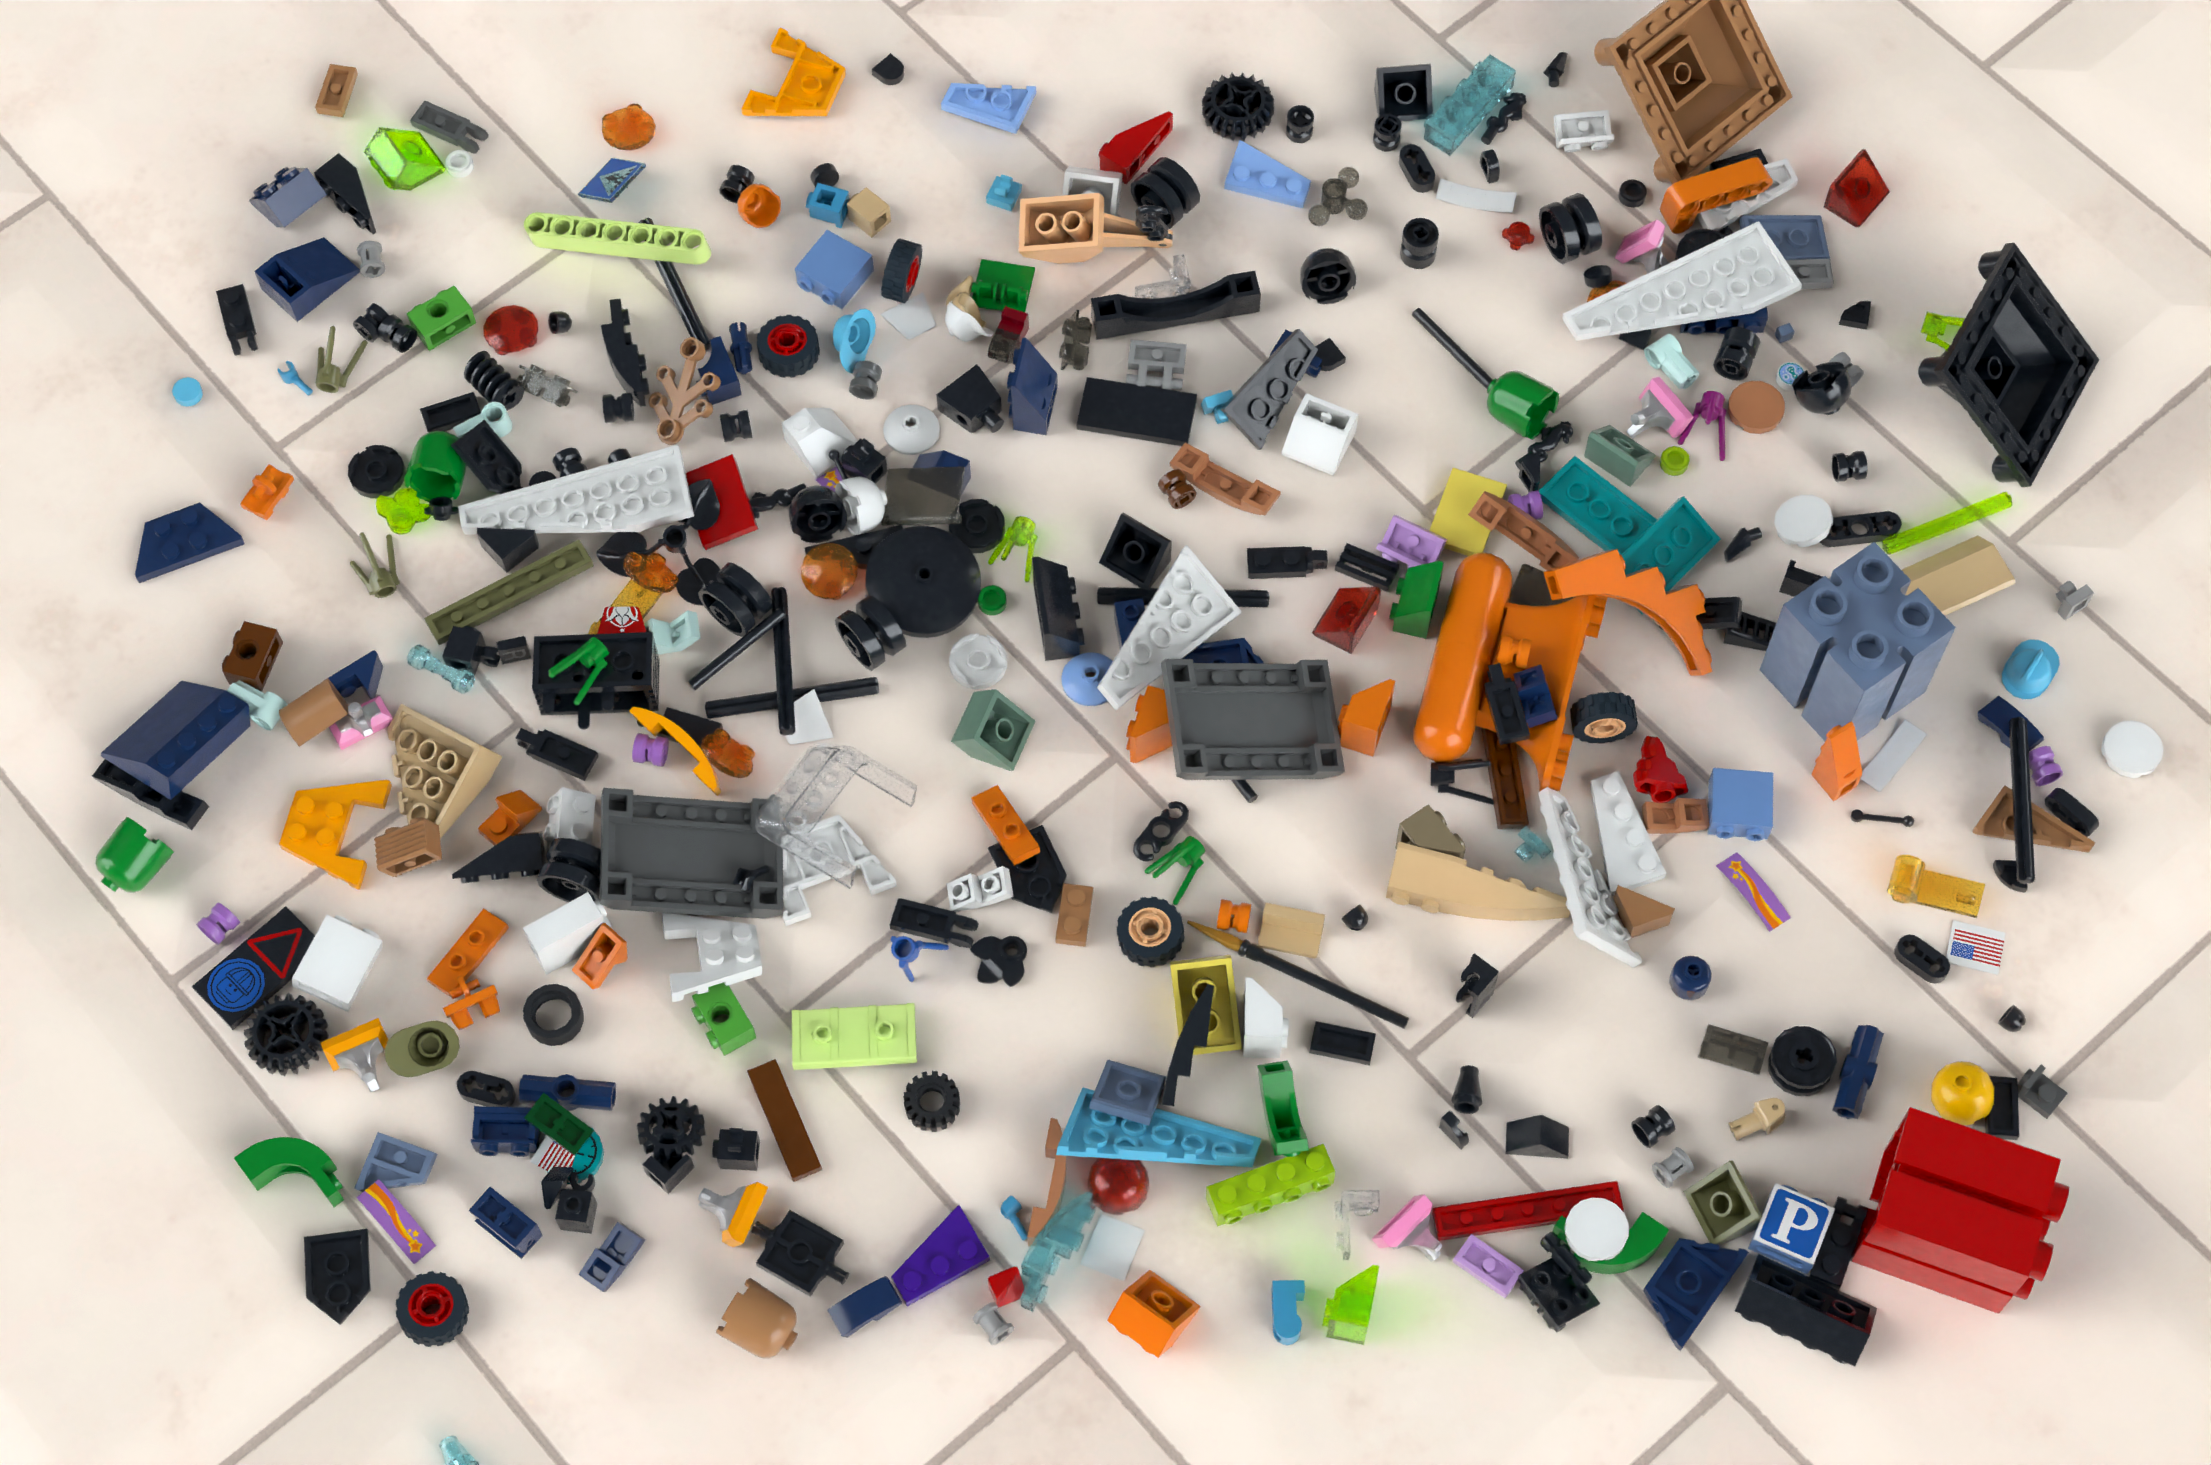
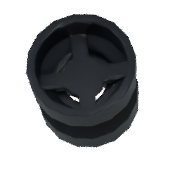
M1298 105L1288 111L1286 134L1294 143H1305L1312 137L1314 114L1310 108Z
M1383 114L1375 121L1373 143L1381 151H1393L1400 143L1402 124L1396 115Z
M732 165L728 170L727 180L723 181L719 189L720 194L726 200L737 203L741 192L753 184L755 179L753 173L743 166Z
M372 303L366 309V314L359 316L353 322V326L363 338L369 342H374L378 338L377 333L380 324L389 314L379 305Z
M393 314L382 321L377 334L383 341L391 342L393 348L403 353L413 346L418 333L410 325H404L403 321Z
M622 393L617 399L612 394L603 395L602 403L605 423H613L617 420V417L624 421H634L632 393Z
M748 410L739 411L737 415H730L728 413L720 415L724 442L734 441L737 437H742L743 439L753 438ZM735 419H738L740 433H737Z
M576 448L561 450L552 460L556 470L561 472L560 477L588 470L586 465L581 463L582 457Z
M1855 451L1851 455H1845L1844 453L1833 454L1832 473L1836 482L1846 481L1848 478H1854L1855 480L1866 479L1868 471L1867 459L1863 451Z
M1659 1105L1650 1109L1647 1116L1638 1117L1631 1123L1636 1137L1647 1148L1657 1144L1661 1136H1668L1675 1131L1672 1118Z

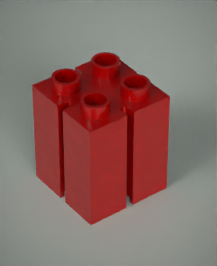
M1910 1107L1884 1149L1869 1199L1877 1202L1878 1206L1876 1210L1868 1208L1851 1262L1999 1314L2013 1296L2027 1300L2035 1280L2042 1281L2046 1275L2054 1245L2043 1240L2051 1221L2058 1223L2069 1195V1186L2055 1181L2061 1159Z

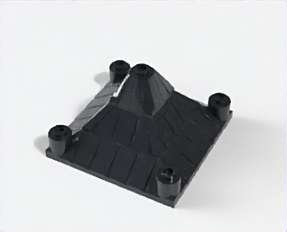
M2007 243L2002 250L1986 252L1981 256L1978 270L1982 277L1987 280L1982 291H1980L1972 309L1968 312L1952 344L1941 356L1923 359L1918 369V375L1925 386H1938L1959 402L1968 411L1975 424L1980 427L1988 441L1993 444L1999 454L1992 464V473L1996 480L2002 483L2018 482L2021 487H2031L2099 362V358L2015 243Z

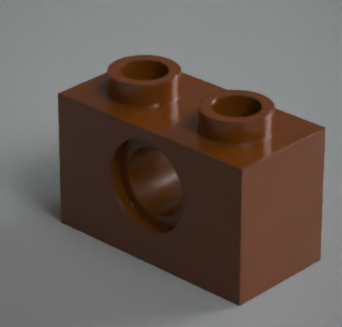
M246 621L243 622L241 629L234 635L230 654L224 658L222 663V672L230 685L240 680L261 692L263 691L283 644L277 629ZM255 654L253 657L245 659L248 655Z

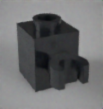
M865 438L863 440L859 439L854 445L848 446L841 457L845 473L851 478L865 477L876 484L888 472L886 457L875 450L874 445Z
M453 626L442 655L448 670L475 675L480 662L487 666L497 667L500 661V655H497L498 649L486 646L482 633L476 628Z
M743 1128L720 1129L719 1140L714 1139L712 1156L717 1158L720 1169L757 1171L760 1149L758 1132L743 1130Z
M573 1172L570 1176V1185L573 1190L561 1188L555 1220L561 1230L592 1234L597 1209V1201L591 1192L595 1187V1179L593 1174H589L587 1183L578 1185L579 1176L577 1172Z

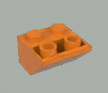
M1148 685L1145 695L1140 694L1135 707L1137 712L1136 720L1130 721L1126 737H1129L1126 750L1130 751V762L1138 763L1172 746L1164 689Z

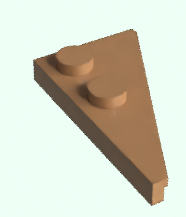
M2004 785L1974 827L1973 833L2015 841L2012 789ZM2031 802L2033 844L2087 853L2091 851L2096 842Z

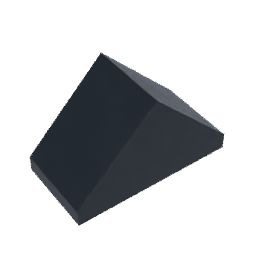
M477 528V536L481 547L506 573L539 548L535 530Z
M1544 1115L1506 1123L1505 1154L1568 1159V1126Z

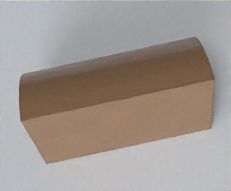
M327 678L279 710V714L287 731L300 747L348 715L349 705Z

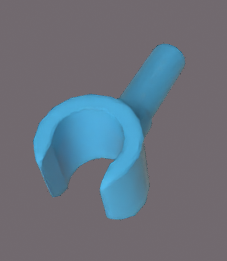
M286 361L290 369L287 372H282L279 368L277 369L284 383H294L308 396L312 394L313 390L299 378L292 362Z
M1009 1196L1001 1205V1213L1006 1219L1011 1221L1022 1241L1028 1239V1234L1016 1215L1022 1209V1206L1013 1196Z

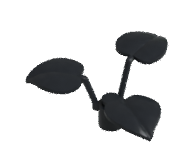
M710 479L697 481L688 486L694 517L678 521L684 523V525H672L666 528L663 533V539H659L658 543L646 550V539L639 532H617L597 550L596 554L600 562L617 575L636 577L648 569L649 563L646 555H651L661 546H665L671 553H680L688 567L682 570L676 579V588L679 595L688 603L704 606L699 599L698 592L710 580L717 581L716 574L720 571V568L709 558H700L692 565L685 550L687 537L684 530L688 529L689 525L695 530H706L712 527L718 520L720 505Z

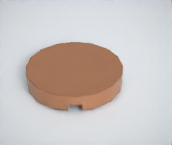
M1749 381L1740 384L1733 390L1728 401V414L1731 421L1736 426L1738 424L1748 433L1762 434L1772 431L1781 422L1785 412V401L1781 393L1774 386L1763 381Z

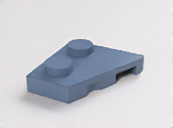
M378 1132L354 1189L364 1192L378 1179L387 1189L426 1184L438 1154Z

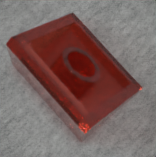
M1861 149L1833 181L1824 204V208L1854 227H1860L1890 193L1866 149Z
M1379 587L1339 588L1314 628L1313 635L1352 654L1379 610L1381 589Z

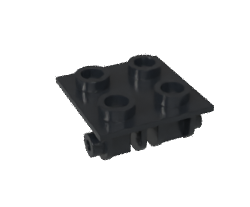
M1553 1258L1518 1276V1282L1521 1284L1520 1290H1523L1527 1297L1532 1300V1306L1539 1304L1540 1307L1536 1310L1537 1313L1545 1312L1542 1317L1547 1322L1549 1329H1554L1556 1333L1566 1326L1565 1323L1600 1304L1587 1285L1582 1288L1577 1287L1571 1280L1572 1276L1567 1275Z

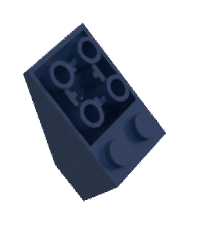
M323 237L275 254L254 272L261 289L298 322L356 276L360 269Z
M1022 338L1020 348H1015L1013 355L1015 370L1014 372H1009L1007 389H1010L1008 394V404H1010L1009 418L1013 419V430L1047 435L1058 389L1057 372L1027 338Z

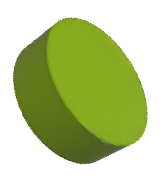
M1668 447L1662 452L1660 467L1668 475H1681L1688 468L1689 455L1681 447Z

